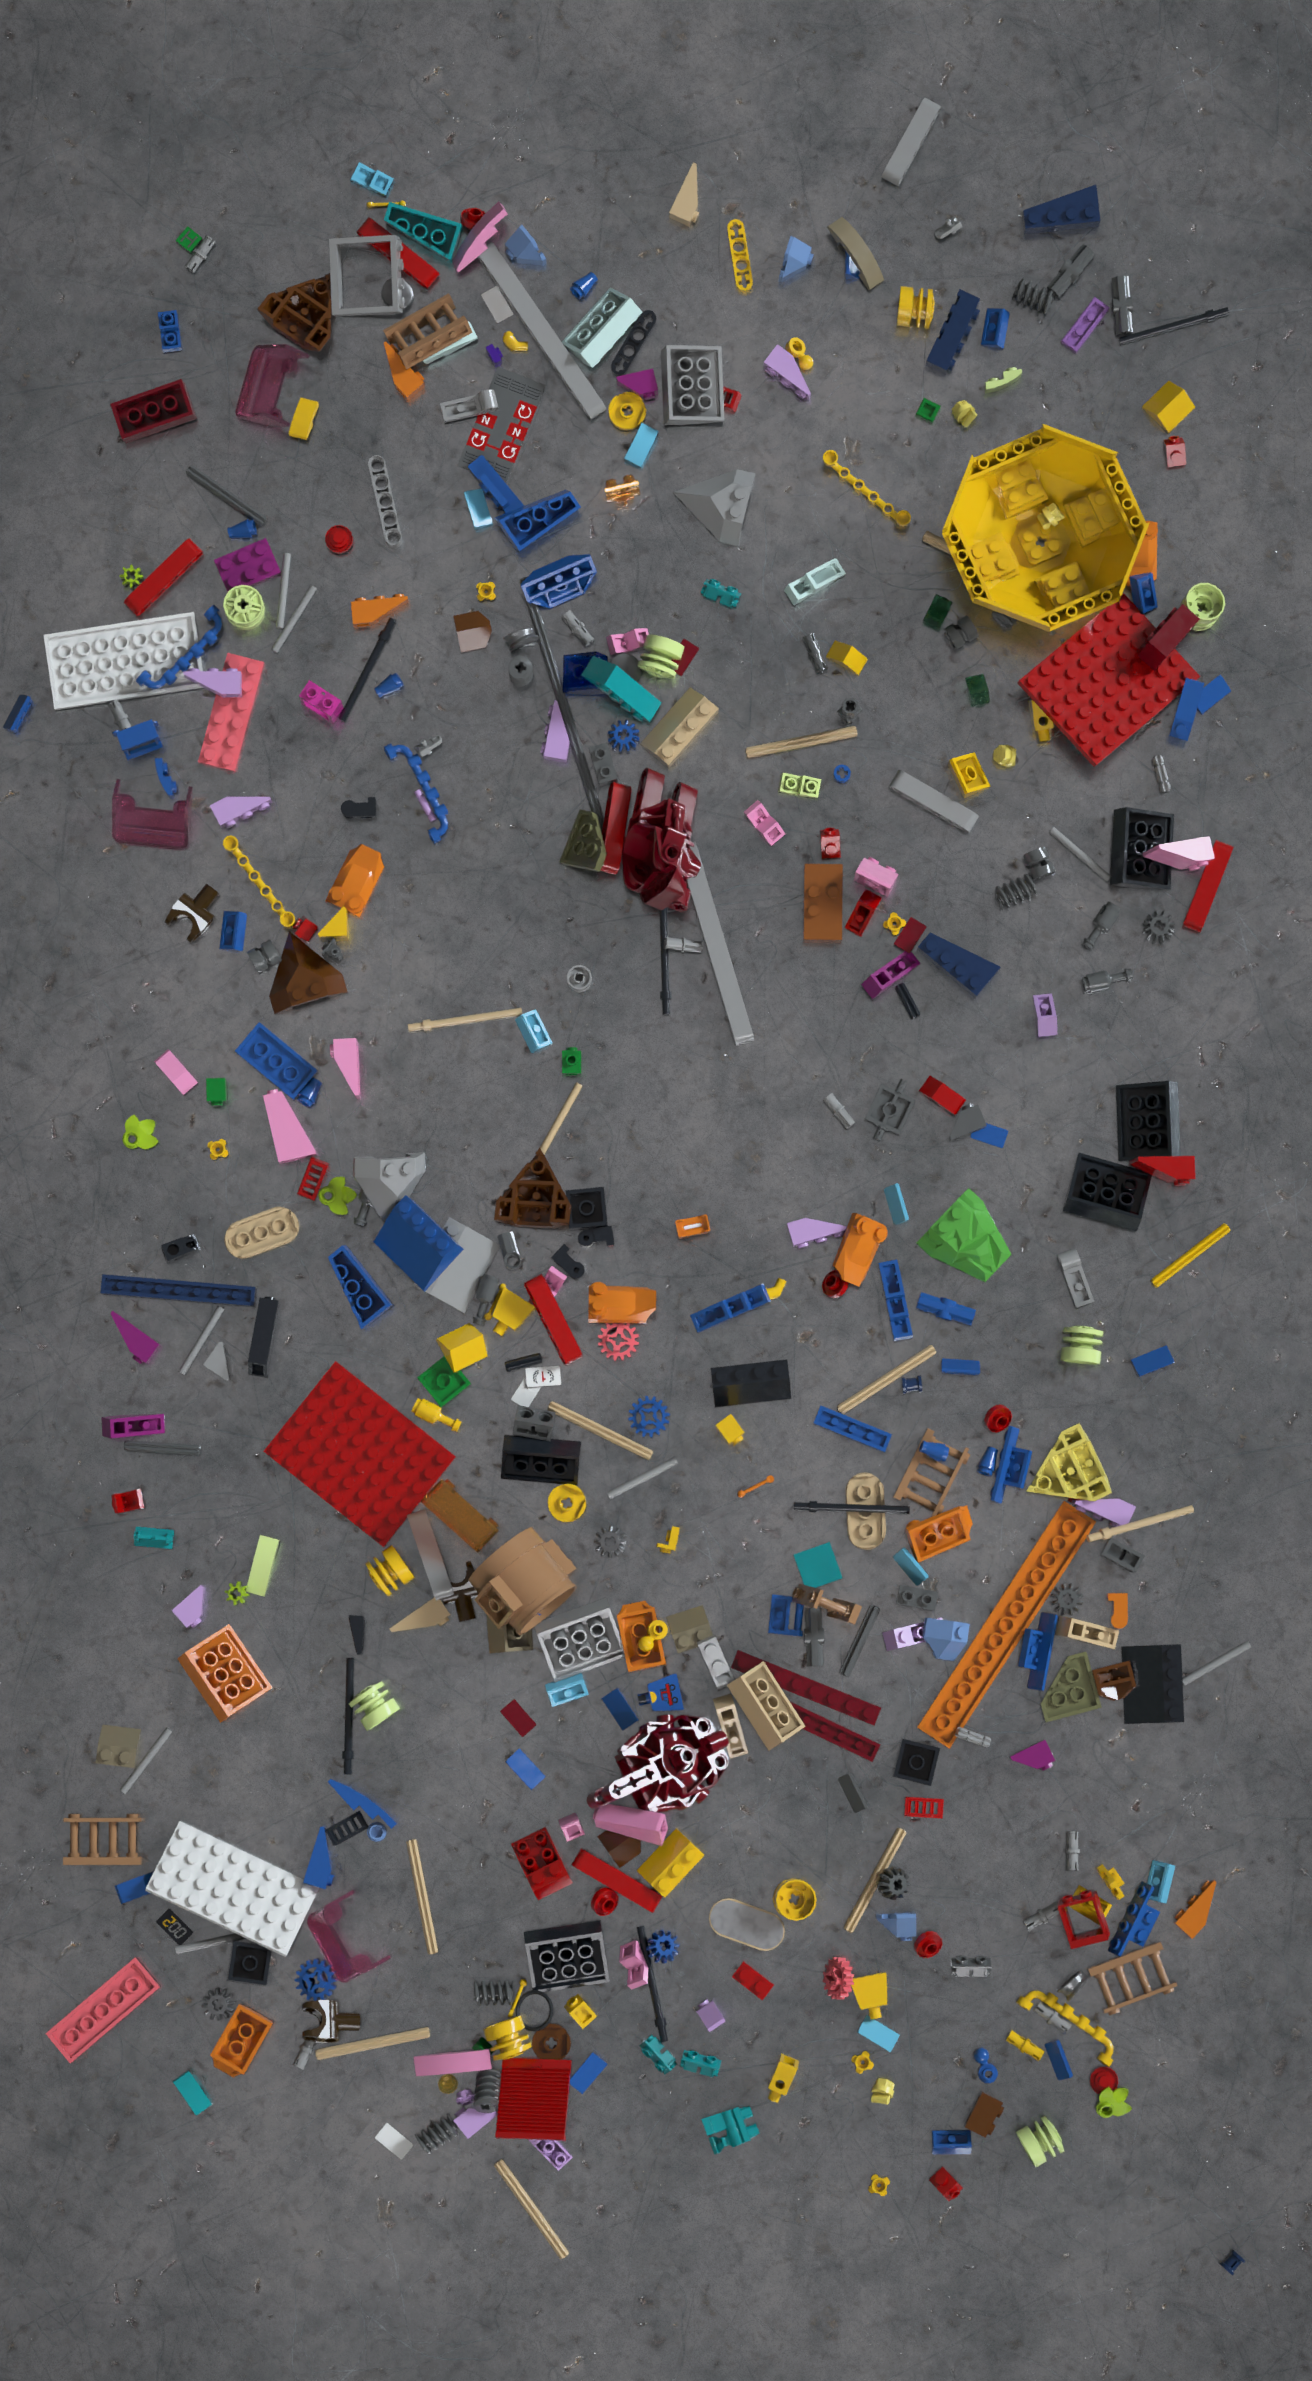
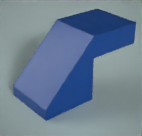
M154 1871L115 1885L120 1903L123 1904L150 1894L145 1889Z

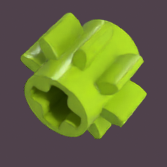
M132 564L128 569L123 567L124 575H119L121 579H125L122 583L123 586L128 584L131 589L135 585L139 586V580L144 579L143 575H138L141 569L137 568L135 570ZM128 575H134L135 579H129Z
M237 1581L236 1586L233 1583H229L230 1589L225 1591L229 1596L226 1600H233L234 1605L238 1604V1600L242 1604L245 1603L244 1597L250 1596L245 1590L248 1586L242 1587L241 1581ZM238 1589V1592L241 1593V1596H237L236 1598V1594H233V1591Z

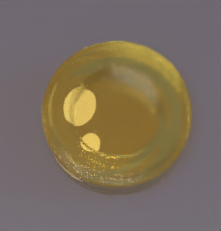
M445 2074L439 2079L438 2086L443 2093L450 2094L457 2089L458 2081L454 2075Z

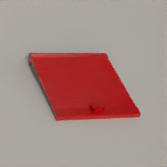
M524 2058L502 2060L496 2139L566 2141L565 2129L571 2060Z

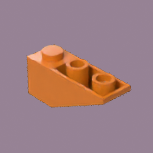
M385 341L384 347L395 389L408 402L425 387L423 382L425 379L418 371L414 372L411 368L406 369L398 355V349L393 344L389 345Z
M394 594L392 598L375 596L372 600L356 598L355 601L351 602L353 626L357 628L375 625L409 603L408 596H404V594Z
M1207 1880L1200 1888L1202 1892L1198 1896L1193 1895L1187 1902L1189 1906L1185 1910L1181 1909L1174 1916L1176 1920L1173 1923L1191 1939L1206 1925L1216 1886L1215 1880L1211 1882Z

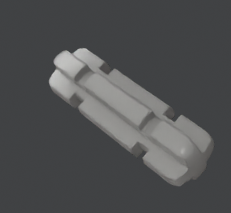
M1162 755L1154 756L1152 761L1153 765H1155L1157 781L1160 783V792H1168L1171 788L1169 782H1167L1168 776L1165 765H1163Z
M958 1727L955 1732V1736L984 1747L990 1746V1737Z

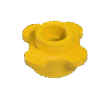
M480 582L476 585L478 589L477 599L479 601L484 599L492 601L495 599V584L493 582Z
M895 912L891 913L889 919L883 923V927L888 928L893 935H898L899 930L906 925V921L901 919Z
M224 1139L208 1143L207 1146L211 1152V1159L216 1160L218 1157L225 1158L228 1156Z
M863 2051L861 2055L852 2056L851 2061L855 2064V2071L861 2074L864 2070H871L874 2067L873 2062L870 2061L869 2052Z
M877 2174L872 2175V2183L868 2187L869 2192L885 2196L887 2194V2185L890 2184L889 2178H881Z

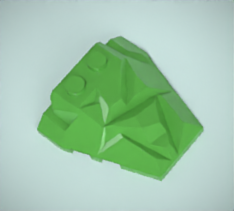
M970 1188L950 1206L916 1243L930 1257L938 1259L951 1267L953 1266L983 1282H986L1011 1256V1252L984 1202Z

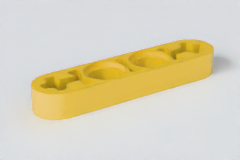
M734 219L728 223L727 233L735 284L739 292L747 293L752 289L753 280L745 229L740 220ZM735 224L737 227H741V229H738L737 238H735L734 230H731ZM737 242L744 245V249L740 252L733 249V245ZM738 261H745L747 267L744 270H739L736 267ZM745 274V281L749 282L746 288H743V285H739L742 282L741 275Z

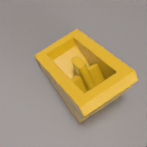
M836 640L826 655V658L858 676L868 660L853 646Z

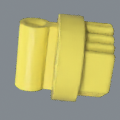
M966 400L957 402L952 408V414L956 421L966 428L977 417L974 407L968 404Z
M1055 503L1045 506L1042 509L1043 513L1037 516L1044 529H1048L1051 524L1056 526L1064 518L1063 513Z
M999 745L994 750L993 760L1001 766H1015L1016 749L1010 745Z
M878 2078L871 2091L873 2093L871 2102L888 2105L890 2099L893 2098L895 2084L888 2079Z

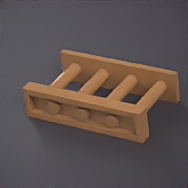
M449 293L383 330L389 344L397 342L402 351L398 352L406 369L473 333L465 316L458 319L452 311L456 307ZM446 314L451 323L441 328L436 319ZM430 324L435 332L424 337L420 328ZM413 333L418 342L408 347L403 338Z
M927 1428L921 1442L942 1443L933 1436L935 1431ZM919 1444L893 1498L898 1501L901 1498H908L932 1510L931 1517L942 1513L945 1507L942 1503L962 1463L966 1465L971 1455L967 1453L969 1448L965 1447L962 1453L946 1445L949 1447L948 1454L959 1459L953 1470L927 1457L926 1454L919 1452ZM924 1463L950 1476L946 1487L918 1474L919 1471L916 1470L918 1464ZM910 1480L913 1482L917 1481L941 1493L942 1495L938 1503L935 1504L911 1492L910 1488L907 1487Z
M803 1584L795 1587L792 1594V1602L815 1609L818 1606L827 1609L828 1613L826 1616L855 1625L862 1606L833 1598L831 1601L822 1597L824 1591Z
M68 1814V1818H63V1822H70V1853H68V1857H63V1865H142V1857H138V1853H136V1822H143V1818H138V1814H126V1818H80V1814ZM78 1822H89V1853H87V1857H80V1853H78ZM97 1822H109V1853H107V1857H99V1853H97ZM117 1822H128V1853H126V1857H118V1853H116Z
M1160 1941L1087 1968L1089 1976H1094L1095 1979H1098L1108 2007L1102 2009L1103 2013L1113 2015L1120 2012L1119 2008L1160 1992H1163L1165 1995L1174 1991L1173 1987H1176L1177 1983L1175 1981L1169 1983L1159 1957L1160 1950H1163ZM1149 1955V1958H1152L1162 1984L1161 1987L1153 1990L1150 1988L1141 1964V1958ZM1131 1962V1965H1134L1144 1991L1143 1994L1135 1997L1132 1995L1123 1971V1964ZM1110 1969L1116 1972L1126 2000L1116 2004L1104 1976L1106 1975L1105 1971Z

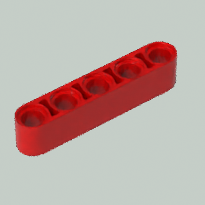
M370 217L356 231L360 237L392 235ZM390 242L368 243L391 261ZM402 243L403 250L400 251V259H403L404 263L402 271L421 286L428 289L440 275L439 272Z
M190 538L184 541L124 600V604L136 616L141 615L201 557L203 551Z
M612 782L608 790L602 828V837L607 855L600 870L601 872L614 875L618 873L620 868L632 790L631 786Z
M1215 840L1212 847L1215 859L1209 861V865H1206L1182 926L1199 933L1201 932L1234 848L1233 846Z
M540 1274L525 1282L524 1286L564 1365L582 1357V1352L543 1275Z
M582 1848L571 1864L654 1913L663 1897Z

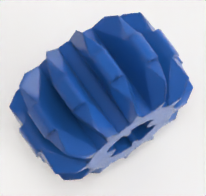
M618 720V727L612 724L611 728L614 731H608V735L613 736L608 738V742H614L612 745L613 749L619 746V752H622L623 747L629 752V745L635 748L636 744L633 741H639L640 739L638 736H635L639 733V730H633L635 727L634 723L628 726V720H625L624 725ZM626 732V736L629 735V737H625L624 740L621 739V736L618 737V735Z
M660 1930L658 1934L656 1932L653 1933L652 1938L647 1940L650 1946H647L646 1950H651L652 1953L649 1954V1957L655 1956L654 1962L657 1963L661 1960L662 1964H665L667 1960L671 1962L674 1960L673 1956L678 1955V1951L675 1948H678L679 1944H674L677 1937L670 1938L671 1932L668 1931L665 1934L663 1930ZM662 1943L665 1945L664 1947H666V1949L663 1951L661 1950L662 1946L660 1947V1944Z

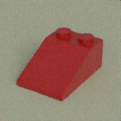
M1195 1156L1136 1157L1130 1160V1165L1167 1183H1174V1186H1185V1184H1190V1181L1196 1179Z

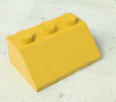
M676 1828L664 1840L662 1846H659L637 1869V1872L665 1898L703 1858L704 1854Z

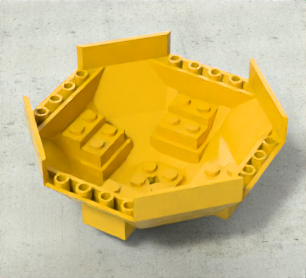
M1042 424L1041 429L977 457L971 455L943 527L942 535L973 603L1050 632L1120 601L1150 522L1146 523L1117 460L1118 452ZM1055 503L1063 513L1064 518L1056 526L1051 524L1048 529H1044L1037 516L1043 513L1042 509L1045 506ZM1038 539L1045 541L1044 547L1036 545Z

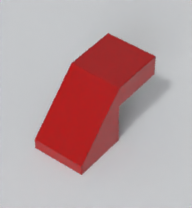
M932 1076L927 1078L919 1090L920 1093L932 1099L941 1108L953 1115L957 1114L966 1101L961 1095Z

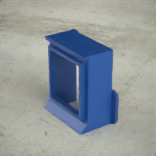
M152 719L121 731L116 730L112 732L114 737H118L127 760L163 747L156 729L159 724L157 721L153 722ZM152 740H155V742H153V743H150V744H148V745H145V746H142V747H140V748L134 749V750H132V751H128V749H131V748H134V747H136V746H139V745H142V744H144V743H147V742H150V741H152Z

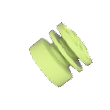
M1199 583L1194 585L1180 604V606L1184 604L1200 618L1192 630L1205 631L1211 628L1224 610L1225 597L1221 590L1213 584Z
M248 585L235 586L228 591L224 598L223 607L226 617L231 625L237 629H254L264 619V602L262 596L255 588ZM242 602H246L247 606H245V609L241 608Z
M652 634L647 635L643 648L650 652V654L642 653L640 655L642 660L638 661L637 667L656 677L675 679L676 672L674 670H678V665L672 660H681L685 647L669 638Z
M1087 1326L1064 1327L1063 1333L1071 1334V1337H1062V1340L1070 1343V1347L1061 1348L1060 1361L1100 1365L1101 1351L1093 1349V1345H1102V1341L1096 1340L1094 1337H1103V1331Z
M382 1681L368 1686L349 1703L351 1708L360 1704L361 1707L354 1711L355 1714L363 1711L366 1713L360 1721L367 1731L400 1709L394 1698L387 1701L383 1699L389 1693L388 1689L379 1693L378 1690L385 1686Z
M1045 2116L1040 2118L1044 2125L1043 2127H1040L1038 2122L1034 2121L1036 2131L1032 2132L1028 2126L1016 2131L1022 2146L1035 2168L1047 2162L1045 2152L1048 2151L1053 2158L1056 2157L1053 2150L1054 2147L1057 2148L1060 2154L1065 2152L1060 2135Z

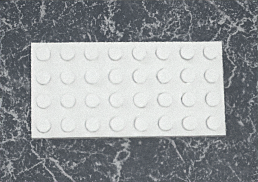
M194 612L43 635L55 710L204 688L186 679L181 670L175 674L177 680L170 686L166 683L161 688L151 689L145 685L141 687L136 682V679L144 671H147L152 676L151 681H158L194 644L199 642ZM193 657L189 661L191 666L188 669L197 668L199 671H203L201 657L198 659Z
M179 1821L145 1891L286 1957L316 1897L319 1887L303 1883L304 1879Z

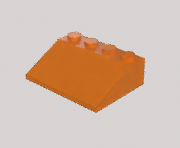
M230 1624L192 1647L178 1658V1661L220 1723L272 1689V1686Z

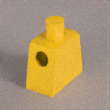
M1033 700L1028 701L1032 730H1038L1039 742L1050 740L1049 729L1054 728L1053 722ZM1040 717L1045 719L1044 725L1039 724Z
M504 1287L492 1314V1317L498 1320L493 1331L500 1336H503L508 1327L516 1331L536 1309L535 1306Z
M886 1972L853 1978L854 1985H851L860 2010L868 2008L870 2019L881 2018L880 2006L887 2005Z
M781 2053L769 2081L768 2089L771 2090L768 2095L769 2100L778 2103L781 2095H787L798 2069V2060Z

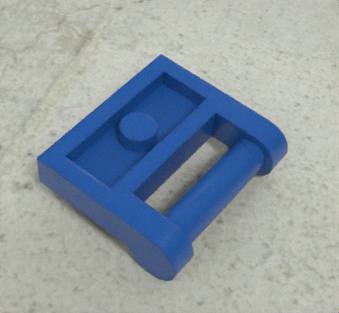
M772 1594L768 1633L803 1637L801 1629L804 1605L796 1603L794 1630L788 1629L790 1605L793 1597Z

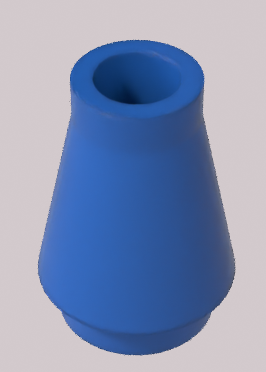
M589 272L584 277L573 282L570 287L572 294L578 299L584 298L595 282L598 281L596 275Z
M247 519L227 528L230 539L252 538L253 535H257L254 520L249 521Z
M394 673L393 675L390 674L374 689L381 698L384 695L401 690L404 684L399 675Z
M312 1078L298 1094V1102L309 1108L311 1105H314L322 1082Z
M922 1441L919 1452L928 1455L938 1462H945L949 1453V1447L942 1443Z
M987 1447L977 1465L978 1473L989 1477L992 1476V1473H995L998 1453L996 1448Z

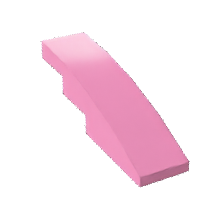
M499 201L483 215L461 244L452 261L458 272L488 249L485 242L498 232L495 224L508 215L504 206Z
M490 2049L445 2052L413 2057L416 2076L492 2069Z

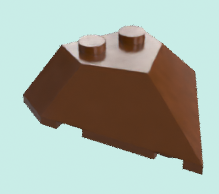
M330 273L316 280L314 278L288 287L284 291L268 294L258 307V312L273 329L303 349L320 352L331 338Z
M289 931L281 956L282 961L279 962L269 995L274 1014L292 1010V1007L329 996V998L348 993L342 973Z
M541 1148L537 1150L530 1163H527L511 1182L504 1195L500 1196L496 1201L495 1221L517 1227L558 1228L569 1224L571 1204Z

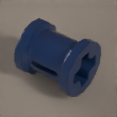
M918 1375L917 1378L905 1379V1377H901L903 1394L910 1391L922 1392L921 1375Z
M1232 2249L1229 2257L1224 2262H1221L1220 2265L1233 2276L1235 2274L1234 2271L1241 2263H1245V2260Z

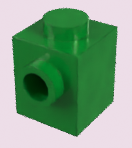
M567 1047L566 1050H562V1076H581V1051H578L577 1047Z
M206 1078L207 1103H211V1106H223V1103H227L226 1078Z

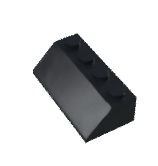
M787 1359L710 1369L715 1408L791 1399Z
M504 1435L501 1479L577 1485L581 1441L559 1439L545 1441L524 1436Z

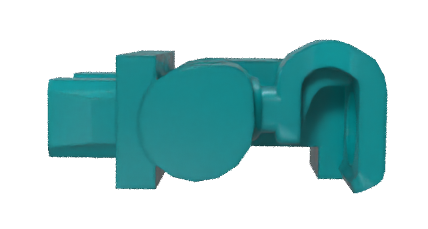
M750 2106L736 2107L701 2119L707 2136L723 2130L727 2132V2136L721 2138H708L714 2155L719 2154L726 2146L730 2145L734 2148L751 2141V2138L760 2134L757 2124L746 2127L744 2122L745 2119L753 2117Z

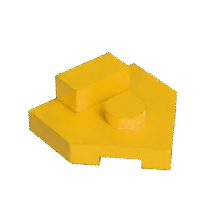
M1103 1864L1096 1866L1095 1869L1117 1900L1123 1898L1124 1894L1120 1886L1125 1883L1115 1868L1112 1867L1107 1870Z

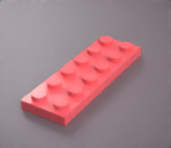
M227 653L223 671H226L228 668H235L241 671L242 697H221L216 694L198 763L236 772L264 662Z
M135 1957L51 2028L46 2035L71 2064L158 1990L160 1986Z

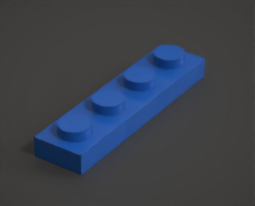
M821 1405L813 1423L884 1453L892 1436L888 1432Z

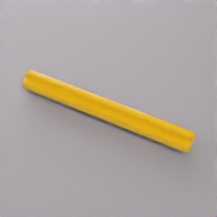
M1223 1223L1151 1279L1152 1284L1156 1288L1228 1234L1230 1232L1228 1225Z

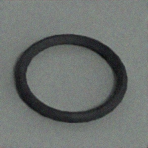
M532 1990L523 1994L518 2000L516 2016H520L521 2003L527 1996L532 1994L543 1996L547 2000L550 2009L546 2022L539 2027H529L524 2024V2029L536 2032L544 2029L550 2023L554 2009L553 2003L547 1994L539 1990Z

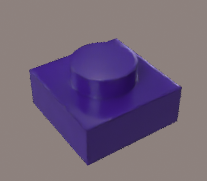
M493 344L487 346L486 353L495 368L502 364L501 358L503 357L498 347L494 348Z

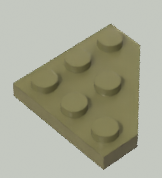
M580 809L559 862L567 866L600 872L607 853L597 814L591 811Z
M1087 1651L1067 1656L1040 1703L1045 1723L1102 1708Z

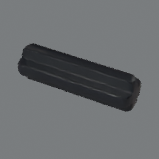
M904 983L898 984L895 990L911 1019L920 1016V1012Z
M536 1353L506 1361V1371L509 1372L542 1363L541 1354Z

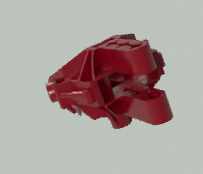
M645 768L640 777L633 815L629 820L622 849L624 884L630 890L640 893L641 900L647 905L659 910L670 907L676 911L684 912L688 909L691 895L690 889L686 888V880L696 877L701 868V862L690 848L694 847L695 844L690 841L698 790L678 782L674 788L672 799L668 798L660 802L665 775L650 768Z
M673 1715L657 1716V1722H648L640 1726L639 1732L618 1748V1754L614 1757L621 1771L622 1778L588 1794L587 1804L592 1809H598L628 1794L632 1795L639 1809L657 1813L668 1812V1810L672 1809L681 1811L690 1807L694 1801L697 1804L701 1803L708 1796L709 1789L717 1784L728 1766V1757L724 1751V1748L729 1744L726 1734L722 1730L715 1731L707 1718L688 1715L676 1717ZM677 1721L680 1727L674 1728V1722ZM698 1724L702 1727V1732L698 1729ZM675 1746H681V1747H682V1748H676L675 1750H672V1748H674ZM682 1754L686 1755L687 1761L683 1759ZM715 1759L718 1761L719 1767L716 1766ZM691 1765V1768L688 1771L683 1772V1770L687 1769ZM704 1780H706V1782H707V1784H708L707 1787H705V1786L702 1784V1782H703ZM631 1782V1785L612 1793V1790ZM602 1796L603 1798L598 1801L597 1797Z

